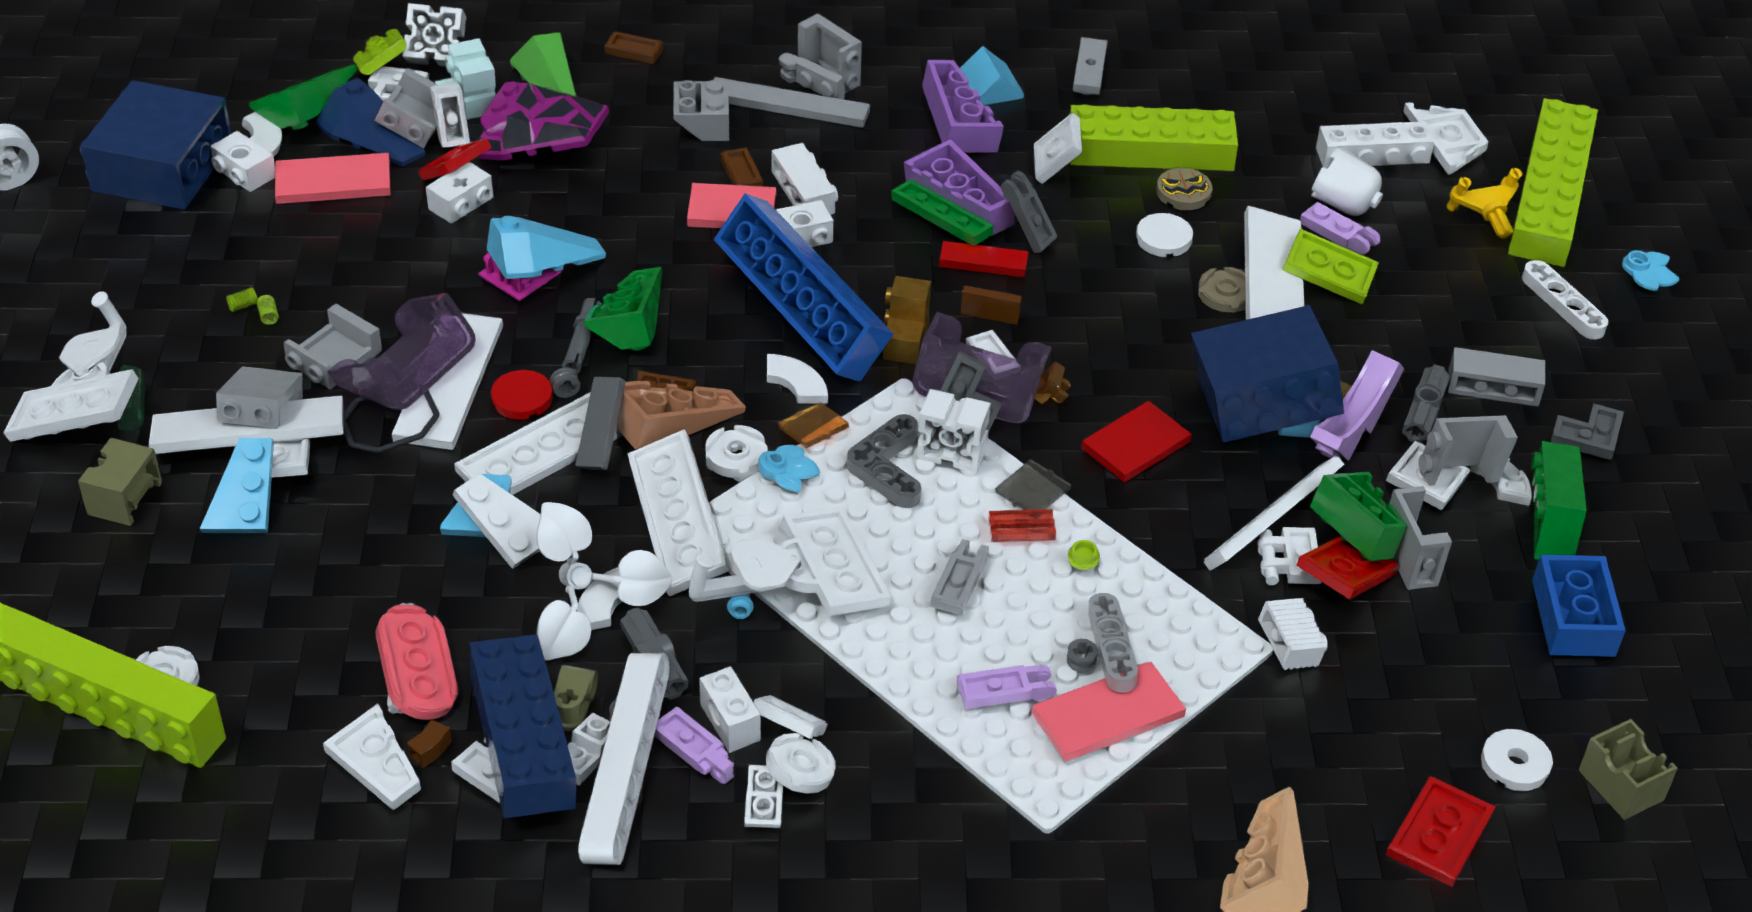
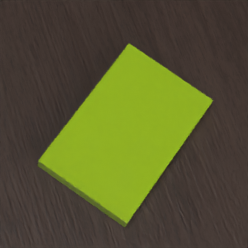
M1299 229L1282 270L1362 304L1366 298L1378 262Z

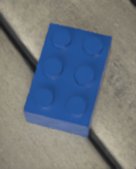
M1540 555L1532 582L1549 654L1616 657L1625 633V627L1606 556Z

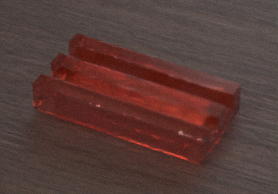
M1053 509L989 511L988 521L991 542L1056 539Z

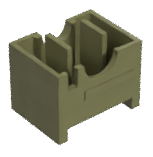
M110 438L100 451L101 455L106 459L99 458L98 467H88L78 480L87 515L131 526L134 520L130 513L133 509H137V504L146 491L152 488L153 485L160 486L162 484L157 458L153 448Z
M1631 719L1591 737L1579 768L1581 774L1624 820L1664 801L1678 769L1673 762L1669 764L1668 769L1664 766L1667 758L1664 753L1656 756L1649 751L1644 741L1645 733Z

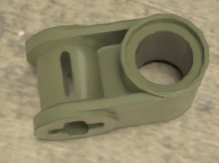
M567 665L561 667L554 696L564 731H573L584 721L589 705L596 693L598 671Z

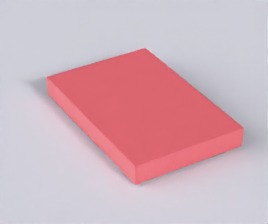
M692 183L687 226L722 228L744 193L766 200L775 208L776 187Z

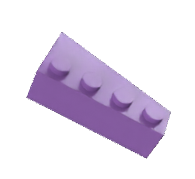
M928 60L922 87L942 143L951 139L963 152H998L1004 126L1000 121L994 120L992 117L993 111L989 106H984L981 103L980 94L977 90H973L968 86L969 80L954 60Z
M951 139L904 162L906 182L912 179L993 224V235L1015 225L1011 202L1004 198L1001 187Z

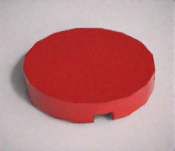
M518 370L500 376L493 383L491 399L499 414L510 419L524 420L529 419V415L536 413L538 416L544 413L551 405L553 392L550 381L544 375L535 371Z

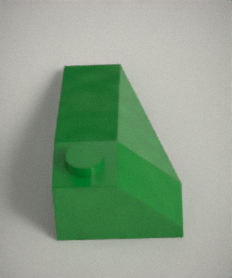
M356 64L336 69L312 78L309 81L288 87L286 90L272 93L250 102V108L280 129L292 126L293 130L303 128L309 125L307 120L319 115L335 88L344 85L358 70Z
M655 267L636 270L630 273L617 285V292L606 294L603 297L604 304L602 306L594 305L589 309L584 320L585 327L621 350L631 348V350L637 351L651 345L656 331L662 268Z

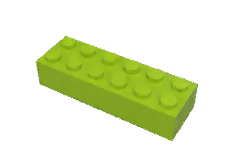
M1071 105L1070 114L1074 113L1080 118L1082 153L1070 161V165L1234 171L1238 149L1234 111Z

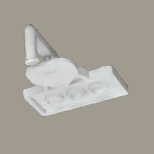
M106 292L96 293L91 302L94 307L100 309L110 325L109 328L80 334L67 342L59 359L69 369L63 372L50 387L23 393L4 431L5 436L10 442L21 439L29 440L46 434H58L75 428L82 429L104 422L112 423L121 418L139 378L133 369L110 373L126 338V324L108 299Z
M843 507L783 515L781 525L789 540L784 541L780 545L762 538L736 542L731 548L730 556L739 575L706 580L708 570L714 566V561L707 554H697L689 586V597L695 602L769 591L786 586L791 590L802 593H817L828 616L887 607L890 605L892 598Z

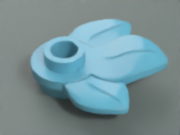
M1631 251L1623 259L1622 266L1624 270L1632 275L1635 282L1645 289L1656 291L1659 286L1668 287L1679 281V277L1665 267L1670 259L1665 254Z
M783 445L778 447L776 451L763 452L758 459L759 472L763 477L775 480L780 487L793 492L801 491L802 479L814 478L820 474L816 463L810 458L804 457L805 450L795 445Z

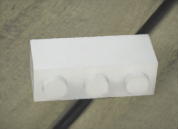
M803 143L772 150V173L793 206L822 200L829 214H835V202L838 201L836 187L829 183L825 171L819 168L813 153H809Z

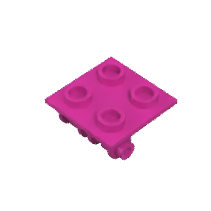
M488 252L484 256L486 268L479 272L478 276L518 301H521L560 274L561 270L554 271L552 268L542 270L541 276L505 279Z

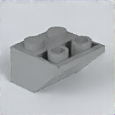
M687 80L674 82V120L701 141H729L728 81L692 82Z

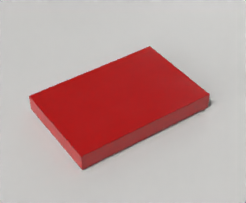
M1147 401L1082 441V449L1125 483L1191 442L1192 434L1150 401Z
M1340 536L1301 555L1296 566L1348 599H1352L1395 576L1400 567L1392 559L1370 561L1363 558L1357 548L1350 542L1343 540Z
M1430 776L1389 845L1386 855L1453 887L1491 819L1495 806Z

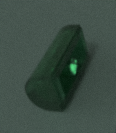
M122 365L120 367V372L133 369L139 379L121 418L118 420L119 430L138 429L145 421V374L140 368L135 366Z

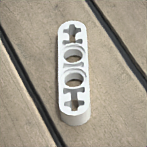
M1533 260L1526 263L1522 279L1527 286L1584 337L1600 339L1604 336L1608 319L1603 313L1545 262ZM1549 289H1556L1561 291L1562 293H1555L1550 291ZM1568 306H1575L1581 310H1574L1569 308Z

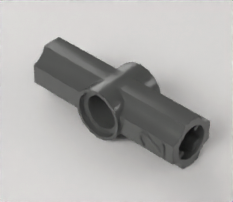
M1434 364L1432 367L1425 368L1402 429V433L1406 435L1408 441L1420 442L1428 439V434L1431 432L1434 421L1438 416L1439 408L1450 380V374L1442 366Z
M639 608L629 610L620 619L624 634L632 646L633 653H666L670 667L664 697L670 700L680 697L683 691L688 688V679L676 661L671 640L667 634H660L647 610H640Z

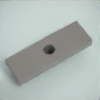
M1081 37L1073 86L1074 92H1080L1083 95H1098L1100 93L1107 40Z

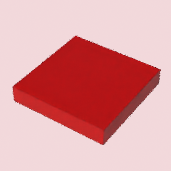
M487 139L459 145L419 169L418 173L422 180L450 174L492 147Z

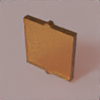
M821 402L804 411H798L795 415L778 423L781 430L805 448L811 447L825 439L828 440L831 436L849 428V423Z

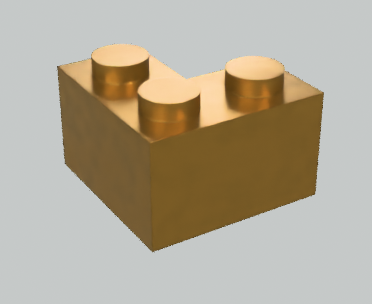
M895 276L893 287H887L885 305H890V310H886L884 324L891 330L893 336L883 348V359L911 364L919 363L929 322L931 281Z

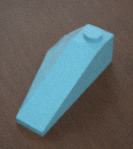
M503 216L502 218H492L490 220L487 251L505 279L541 276L542 270L552 268L554 271L563 270L564 264L567 263L581 265L604 259L606 256V252L599 242L592 237L519 217Z

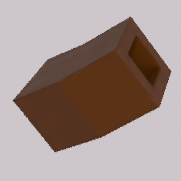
M431 720L419 735L407 742L409 756L422 768L435 761L452 742L450 727Z

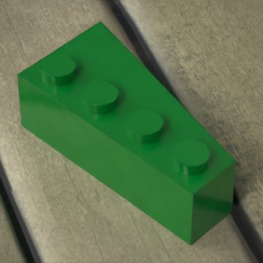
M1542 441L1539 452L1533 453L1531 470H1534L1532 486H1535L1533 497L1535 502L1534 559H1539L1540 555H1575L1587 512L1580 447Z

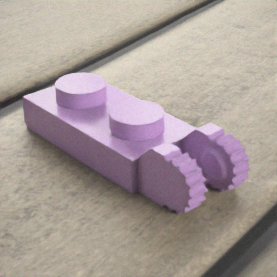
M1319 202L1301 214L1300 221L1302 225L1336 244L1349 248L1361 255L1369 252L1370 246L1377 245L1381 238L1380 234L1373 230V228L1369 226L1363 227Z
M1045 664L1027 667L1020 665L959 674L957 676V687L964 710L1031 700V698L1035 701L1047 700L1054 697L1057 692L1055 683L1048 681L1052 675L1048 665L1045 666Z

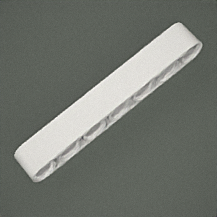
M631 653L628 656L580 837L579 856L583 864L618 865L623 860L669 678L670 666L666 653Z

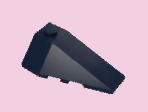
M359 78L335 88L316 120V126L332 139L339 142L345 139L352 142L353 147L360 150L365 147L375 151V154L389 153L390 162L400 166H405L425 156V150L422 147L374 121L383 101L373 89Z

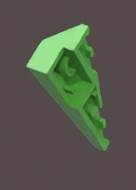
M560 32L533 36L510 59L511 68L519 71L524 82L528 81L531 84L550 87L575 95Z

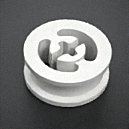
M0 124V190H9L25 184L32 178L38 168L39 155L37 149L21 128L11 124ZM12 146L20 147L18 156Z

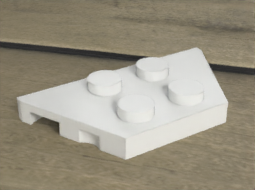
M1405 103L1403 112L1410 122L1426 121L1434 139L1432 152L1448 174L1454 173L1487 150V139L1465 110L1446 109L1430 105V109L1427 111L1415 109L1414 103Z

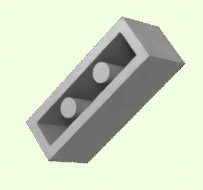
M1454 347L1449 366L1450 380L1448 382V393L1539 406L1545 387V360Z

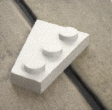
M478 474L454 490L452 494L512 569L540 551L537 545L536 534L541 514L482 474Z
M376 704L323 743L324 750L330 757L392 810H395L421 790L420 781L404 751L399 747L390 725L388 726L379 704Z

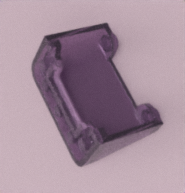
M448 293L409 299L397 310L395 315V324L402 337L378 359L375 357L368 358L362 364L352 359H344L337 362L327 371L334 382L344 390L392 410L410 407L475 346L476 337L472 327Z
M937 312L923 338L913 375L912 384L914 389L927 397L930 389L940 391L958 352L961 351L987 364L975 391L1002 403L996 418L1016 424L1024 422L1032 410L1052 347L1038 342H1029L1021 347L1017 359L961 343L962 327L960 322L952 316Z

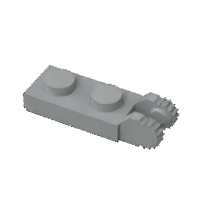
M789 53L779 57V64L784 67L780 72L783 80L785 79L789 83L797 82L803 87L826 97L845 98L843 76L803 57L800 58Z
M965 539L960 541L956 552L952 553L931 596V607L962 616L983 571L989 553V546L981 545L975 558L967 556L970 550V541Z

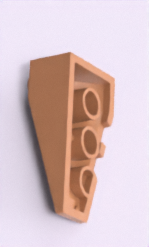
M648 381L625 382L618 415L619 431L636 450L684 429L690 435L744 413L746 406L731 390L696 386L693 391L679 389L676 384L667 383L665 388L650 387V382Z

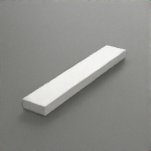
M1334 456L1319 465L1204 559V564L1211 571L1229 560L1318 487L1323 475L1335 473L1344 463L1338 456Z

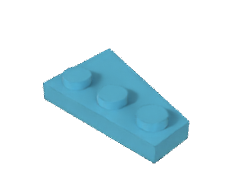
M239 438L200 527L202 533H268L274 441L272 438Z

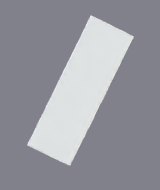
M1248 206L1244 212L1246 320L1304 306L1303 279L1282 270L1299 229H1301V221Z
M444 311L413 383L414 386L425 387L429 390L440 415L425 437L408 444L454 450L503 328L501 318ZM414 389L410 390L392 432L393 442L420 433L433 416L423 392Z
M591 392L454 463L455 471L466 482L478 474L509 475L512 479L510 494L514 495L575 462ZM618 420L613 441L623 436L619 431Z
M342 396L287 401L280 409V426L277 429L218 422L217 408L154 414L152 417L149 448H153L155 454L236 446L239 438H272L274 442L342 435L343 398Z
M685 429L628 453L655 555L671 573L672 580L666 590L667 594L672 596L689 588L693 567L696 562L695 557L699 553L709 555L714 561V566L708 570L706 580L728 572L729 568L690 439Z

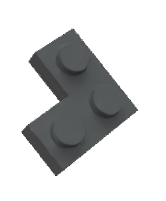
M959 351L940 391L954 394L955 401H960V399L967 397L991 403L990 418L986 428L989 432L1002 403L975 391L987 364Z
M1593 404L1588 423L1558 415L1550 442L1580 447V452L1611 460L1624 412Z

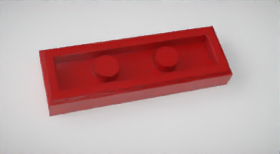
M943 241L939 267L1025 277L1028 251L981 245L972 246L971 244Z

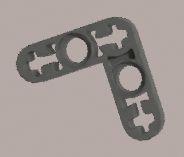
M897 415L851 447L847 453L848 471L901 508H913L919 504L921 484L917 479L889 460L917 439V420L910 415ZM878 442H887L890 444V446L887 448H879L875 444ZM880 473H887L892 477L887 480H882L877 478L876 475Z

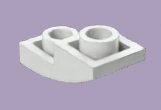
M594 713L573 730L572 742L568 744L577 785H580L599 765L611 723Z
M749 765L745 827L781 828L783 785L770 774L767 766Z

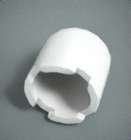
M1340 147L1336 148L1330 155L1334 160L1329 168L1322 167L1312 187L1314 192L1311 196L1351 216H1359L1365 213L1370 206L1375 209L1383 196L1379 192L1382 185L1379 172Z

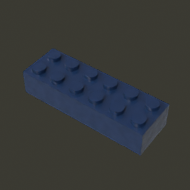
M538 634L470 642V676L503 817L510 818L575 809L576 775Z

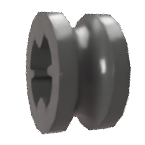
M560 368L550 378L554 393L560 398H568L575 395L581 387L577 373L572 368Z
M1081 638L1072 641L1068 646V666L1077 672H1088L1094 669L1098 656L1096 644L1088 639ZM1080 653L1085 654V658L1080 657Z

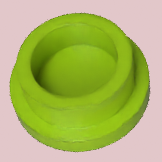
M1079 540L1069 548L1067 559L1070 565L1076 569L1090 570L1099 564L1100 552L1093 542Z

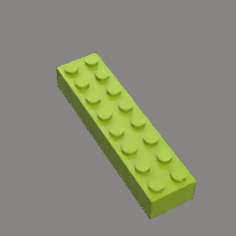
M1544 98L1533 139L1508 255L1538 260L1562 267L1565 266L1573 239L1598 112L1597 109Z
M0 603V681L9 688L23 690L39 701L46 700L59 706L67 713H76L87 718L94 725L108 727L124 738L131 737L144 743L151 750H161L172 755L181 763H190L200 768L226 739L214 693Z

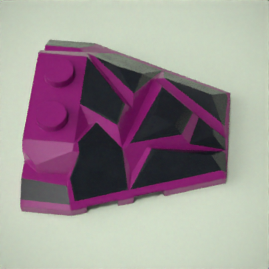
M505 82L481 116L484 132L479 137V140L487 139L492 148L479 155V158L483 160L512 159L514 152L526 150L528 156L537 155L536 148L551 146L553 152L587 146L610 112L609 108L606 105L550 87L531 83Z

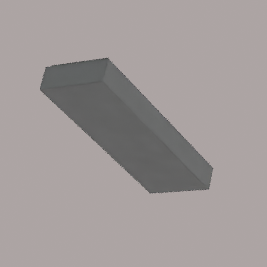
M594 377L575 464L580 469L607 470L626 382L622 378Z

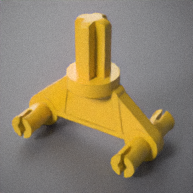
M1512 168L1509 175L1502 179L1500 185L1468 191V188L1471 185V180L1467 177H1461L1458 185L1454 186L1450 192L1451 199L1447 204V208L1454 212V210L1457 211L1461 204L1481 213L1484 220L1491 222L1496 235L1501 239H1505L1513 233V229L1505 214L1508 209L1507 204L1518 189V180L1522 173L1519 169L1514 168L1513 170Z

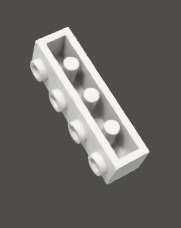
M1426 121L1320 126L1316 149L1325 168H1329L1334 159L1330 155L1338 147L1346 150L1370 166L1430 163L1434 139Z

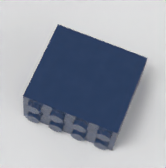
M132 80L126 89L121 92L115 103L109 107L100 122L95 125L86 140L81 143L80 154L83 156L86 177L89 180L91 191L186 209L214 170L211 145L232 134L225 98Z
M1310 305L1191 333L1199 383L1223 443L1344 414L1338 362Z

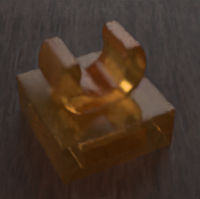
M1055 361L1038 377L1033 395L1035 400L1043 404L1051 397L1055 402L1062 403L1068 397L1065 391L1071 386V383L1063 378L1065 367Z

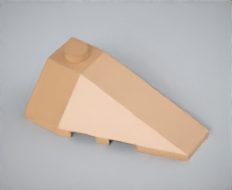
M1288 787L1260 801L1247 830L1251 838L1245 849H1239L1235 859L1239 863L1234 874H1227L1223 883L1220 908L1224 912H1301L1307 907L1308 878L1294 791Z

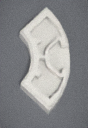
M257 112L244 117L242 126L250 132L251 137L249 139L273 154L274 157L280 149L281 129Z
M767 354V382L780 384L788 388L795 395L797 403H828L826 384L813 368L791 357Z
M1509 458L1499 482L1492 483L1497 491V498L1529 506L1532 497L1529 480L1522 470L1519 471L1509 462ZM1478 465L1470 467V472L1483 476Z
M618 567L604 573L605 575L620 576ZM594 580L583 592L577 611L584 613L589 618L591 630L611 626V615L616 606L623 602L619 599L617 592L620 582Z

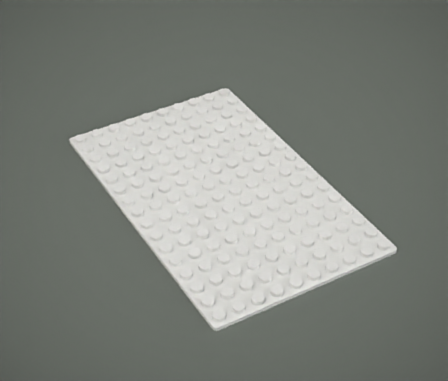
M903 378L797 445L805 450L804 457L813 460L820 470L819 476L801 480L800 492L786 490L780 487L775 480H769L763 477L760 472H757L709 502L729 568L728 573L732 576L739 575L730 556L731 548L736 542L762 538L780 545L784 541L789 540L781 525L783 515L843 507L892 596L889 606L828 616L817 593H802L784 586L754 594L1044 833H1051L1268 659L1273 653V647L1269 642L989 438L984 457L978 472L975 473L954 468L953 461L943 459L942 463L938 464L917 459L918 439L921 435V432H918L917 439L889 460L920 482L921 499L919 504L913 508L897 506L854 476L847 469L848 450L890 419L901 414L913 416L918 422L919 430V414L928 394L908 379ZM878 442L875 444L879 448H887L890 446V444L887 442ZM880 473L876 475L877 478L882 480H887L892 477L887 473ZM965 539L970 541L968 557L975 558L981 545L989 546V553L983 571L961 616L931 607L930 603L931 596L952 553L956 552L960 541ZM1089 540L1097 546L1100 552V561L1095 568L1079 570L1070 565L1067 559L1068 550L1076 541ZM1097 593H1109L1115 596L1119 602L1137 666L1151 661L1184 705L1186 713L1185 717L1064 762L1032 714V705L1043 702L1046 699L1035 701L1031 698V700L964 710L957 687V676L959 674L1020 665L1027 667L1045 664V666L1048 665L1052 675L1048 681L1055 683L1057 688L1054 697L1104 679L1105 676L1099 654L1096 666L1088 672L1072 670L1067 664L1069 644L1076 639H1088L1095 643L1088 617L1089 599ZM1102 608L1103 615L1108 614V612H1106L1105 609ZM1105 628L1101 630L1105 633L1117 632V630L1113 628ZM1112 650L1107 652L1108 654L1113 656H1119L1124 654L1122 651ZM1080 653V657L1085 658V654ZM1123 668L1117 669V673L1122 672Z

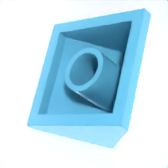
M983 46L960 68L969 80L968 86L973 90H977L980 94V101L983 105L1024 98L1023 91L1006 63Z

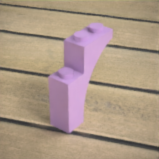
M1371 351L1357 379L1343 399L1344 414L1329 417L1321 424L1316 425L1310 436L1317 444L1315 448L1321 451L1322 455L1330 459L1338 456L1349 461L1363 432L1371 434L1404 370L1402 365L1380 353Z

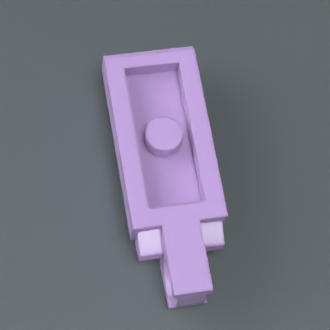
M675 707L658 720L654 736L695 770L700 771L704 775L710 772L712 777L722 784H726L734 777V763L727 759L728 753L724 750L723 743L680 708Z

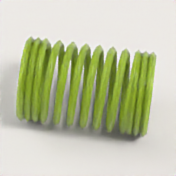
M252 287L244 290V292L239 291L236 294L226 296L228 306L232 312L247 308V306H252L253 304L255 305L258 299Z
M270 295L259 297L257 299V306L261 321L268 325L274 324L279 318L274 298Z

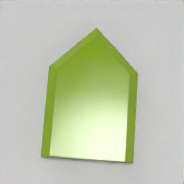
M394 28L387 31V37L384 38L377 35L371 37L366 42V51L364 53L358 51L353 57L362 74H372L405 51L406 41L397 29Z

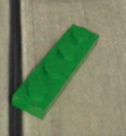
M912 179L892 190L893 201L972 246H976L993 235V224Z

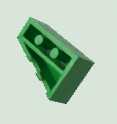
M1370 472L1323 475L1310 507L1320 515V519L1323 522L1331 525L1339 532L1343 540L1350 542L1357 548L1363 558L1370 561L1393 559L1408 526L1392 504H1385L1382 499L1384 495L1380 487H1373Z

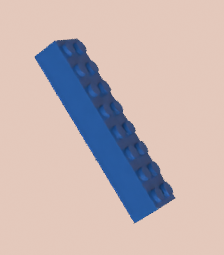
M744 193L714 238V241L837 375L861 381L893 336V333L768 201Z

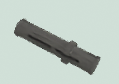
M587 298L582 304L581 313L574 321L573 326L575 330L565 360L562 363V368H568L571 363V368L576 373L581 371L591 336L594 334L584 324L589 309L593 307L594 298ZM599 301L596 302V305L602 306Z

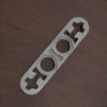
M1097 593L1089 599L1088 617L1106 683L1113 691L1129 692L1135 689L1137 685L1138 668L1117 598L1112 594ZM1102 608H1104L1105 611L1108 612V614L1103 615ZM1105 628H1113L1116 629L1117 632L1105 633L1101 630ZM1112 650L1122 651L1124 654L1119 656H1113L1108 654L1107 652ZM1123 668V676H1120V674L1117 673V669Z

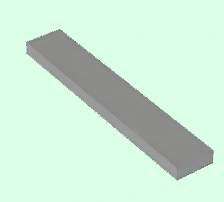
M718 77L714 78L717 81H728V99L731 105L861 128L864 127L870 112V104Z

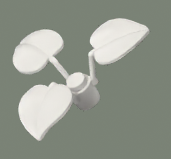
M552 502L542 504L536 534L537 545L546 558L553 561L567 560L559 570V579L563 585L567 586L565 591L569 593L572 604L570 607L564 601L555 600L544 608L539 618L537 634L544 659L552 660L579 652L590 639V620L584 613L576 611L578 602L575 589L586 588L591 580L620 582L617 591L619 599L632 606H643L660 598L668 589L672 578L671 573L661 560L653 553L644 550L629 552L621 559L618 566L620 576L592 573L586 564L576 562L578 559L577 551L587 548L592 541V530L588 520L580 512L567 505Z

